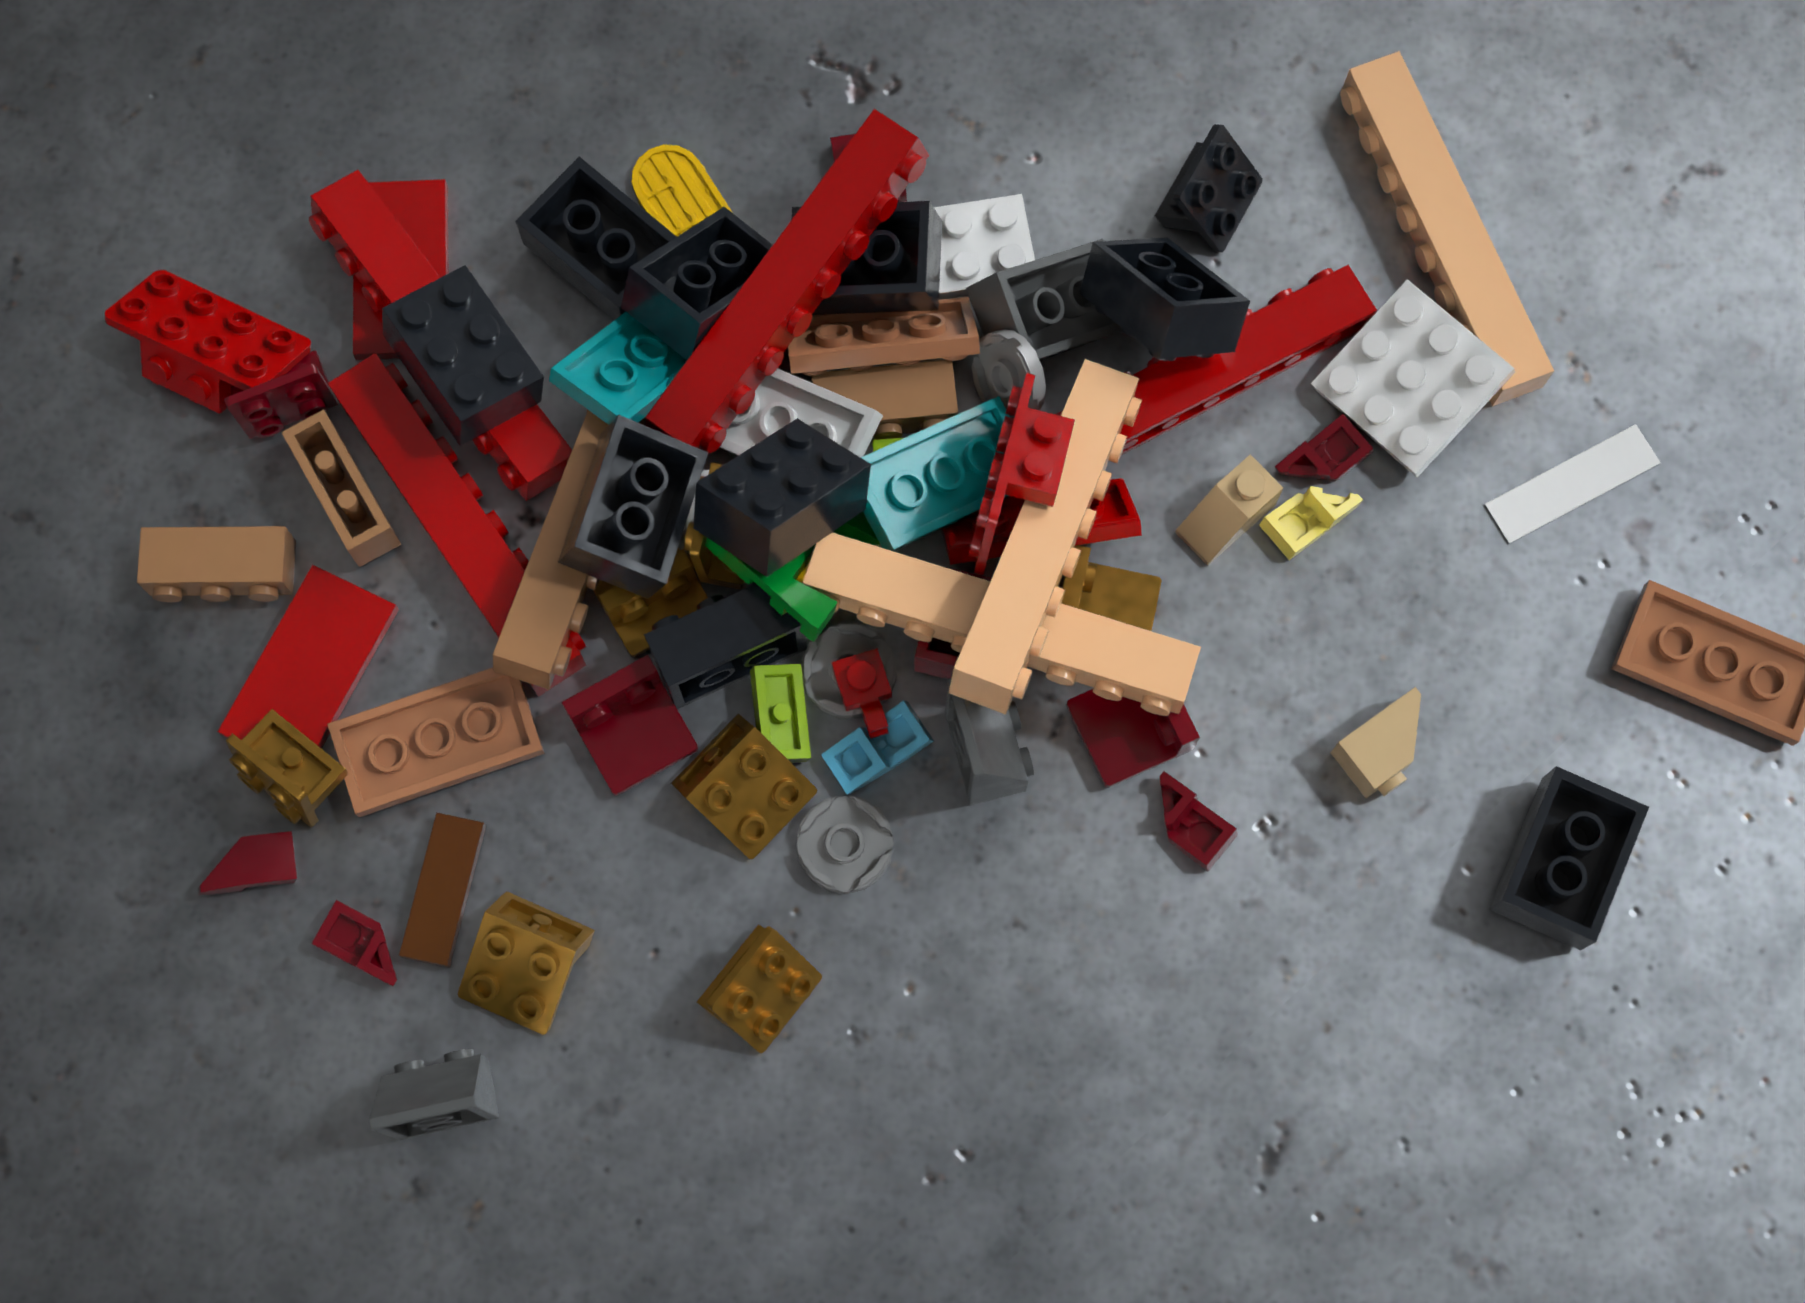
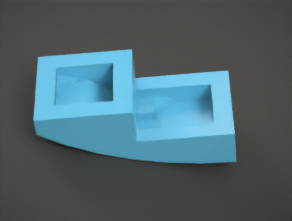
M903 700L885 713L888 723V734L870 739L866 727H859L821 754L847 795L854 793L934 742L908 701Z

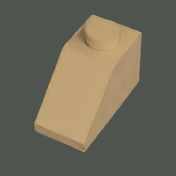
M1250 454L1211 489L1176 529L1175 533L1208 566L1276 506L1283 487Z
M1416 687L1339 741L1330 752L1366 799L1378 790L1385 797L1407 780L1402 772L1414 761L1421 693Z

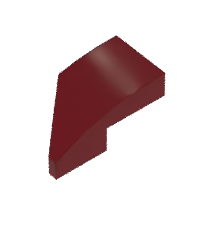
M1342 414L1308 443L1304 441L1275 466V469L1282 475L1338 481L1372 454L1374 448Z
M1163 771L1159 777L1168 840L1208 872L1238 836L1237 828L1199 802L1196 793Z
M292 831L240 837L198 888L199 896L242 892L245 887L294 883L297 880Z
M336 900L311 944L394 986L397 978L381 924Z

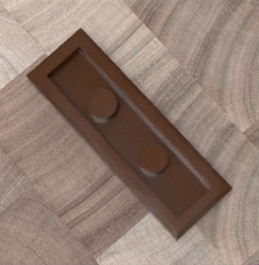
M436 812L399 953L401 958L450 968L486 830L484 822Z

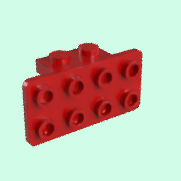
M166 270L153 272L105 311V322L107 325L140 340L143 377L219 414L227 408L224 399L231 396V385L244 391L283 376L311 352V340Z
M1026 373L1023 387L1013 386L1006 414L1015 417L1005 416L996 451L1004 452L1005 454L995 452L986 488L989 489H986L976 523L977 527H975L968 554L978 558L974 570L976 574L984 575L1004 495L1052 507L1057 496L1075 420L1028 408L1036 376L1034 374Z

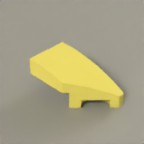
M1310 486L1305 494L1297 493L1265 516L1259 526L1288 560H1291L1360 505L1363 499L1358 494L1349 493L1347 497L1322 493L1323 488Z

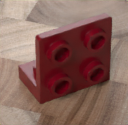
M316 350L311 351L283 376L244 391L231 385V396L224 399L227 409L250 439L276 435L282 431L285 425L301 419L305 420L323 409L327 413L329 408L338 405L334 393L327 384L329 380Z
M648 654L562 702L611 792L615 796L628 791L698 751L695 739L662 684L658 671Z
M1093 689L1068 699L1066 704L1098 774L1107 788L1193 751L1200 739L1184 704L1179 714L1170 711L1169 715L1162 716L1141 708V702L1122 697L1120 701L1105 699L1096 695Z

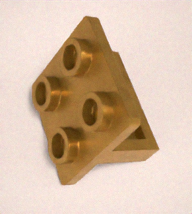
M679 547L667 584L649 599L600 580L597 589L593 590L631 657H637L650 650L644 634L652 631L651 627L653 624L671 615H678L681 618L697 611L696 606L708 598L697 580L692 562L685 550H680Z
M273 709L265 715L243 740H240L233 733L225 740L233 755L229 762L239 771L237 777L256 794H259L263 789L266 790L276 801L273 806L293 824H296L301 819L312 828L319 821L314 810L348 775L346 768Z
M758 924L696 1003L736 1032L753 1049L759 1053H764L803 1002L810 996L814 988L821 981L822 974L775 929L770 926L764 928Z

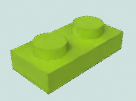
M801 664L753 666L750 670L756 728L791 763L807 762L811 759Z

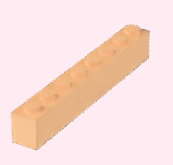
M1400 51L1349 69L1340 92L1342 105L1348 115H1354L1360 128L1359 138L1361 145L1367 154L1372 153L1378 166L1377 174L1380 185L1384 192L1391 193L1396 203L1398 223L1405 233H1410L1416 245L1415 256L1417 263L1424 273H1429L1435 285L1434 296L1436 303L1515 369V373L1489 400L1492 407L1543 388L1553 374L1554 369Z
M1087 359L1084 360L1061 414L1063 417L1074 419L1075 422L1054 506L1029 500L1024 501L953 669L949 694L1003 714L1007 713L1013 697L1022 700L1032 675V670L1025 668L1029 656L1040 657L1049 632L1048 629L1042 627L1045 617L1048 615L1055 618L1065 593V589L1058 587L1062 575L1071 578L1081 553V550L1074 548L1078 537L1087 539L1097 513V511L1090 509L1093 499L1103 501L1112 477V473L1105 471L1108 462L1111 461L1118 464L1127 440V436L1120 434L1124 424L1133 427L1142 400L1134 397L1139 378Z
M831 533L816 543L803 584L837 601L835 612L840 608L856 613L858 620L876 627H884L885 623L904 628L903 632L916 640L930 642L932 638H937L951 643V648L960 653L990 581ZM1065 604L1060 605L1055 618L1046 615L1042 627L1048 629L1049 632L1039 658L1029 656L1025 666L1026 669L1029 667L1046 672L1045 677L1057 684L1073 686L1074 682L1094 687L1093 692L1105 699L1120 701L1122 697L1141 702V708L1153 714L1167 716L1170 714V711L1177 714L1180 713L1199 656L1200 646Z

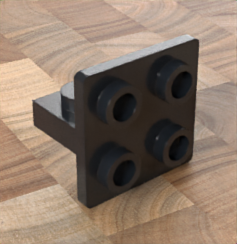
M1214 124L1204 142H1196L1155 214V217L1163 227L1198 231L1212 250L1216 252H1224L1263 181L1258 171L1224 125Z

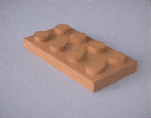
M969 297L939 300V310L812 315V321L807 330L801 336L795 337L789 344L788 353L791 374L802 373L807 376H816L825 373L827 370L841 368L863 371L872 368L874 365L888 363L910 366L926 359L943 358L948 361H957L966 358L968 355L980 354V346Z
M1652 580L1644 584L1611 669L1791 746L1799 743L1805 728V645Z
M493 667L328 723L339 763L346 768L348 773L344 780L354 812L359 818L545 754L521 680L494 672Z

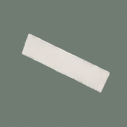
M1635 424L1485 503V506L1510 544L1657 466L1661 462Z

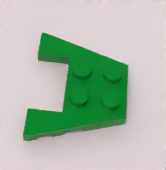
M861 512L833 531L848 538L882 547L864 512ZM708 538L706 539L705 546L744 582L749 585L754 581L771 597L769 604L781 615L788 612L801 624L799 631L806 638L813 642L817 639L832 618L838 602L796 580L810 562L816 544L766 577Z

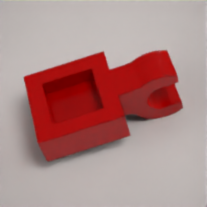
M878 648L831 662L846 712L857 708L861 709L870 739L888 734V723L880 701L892 698V691Z

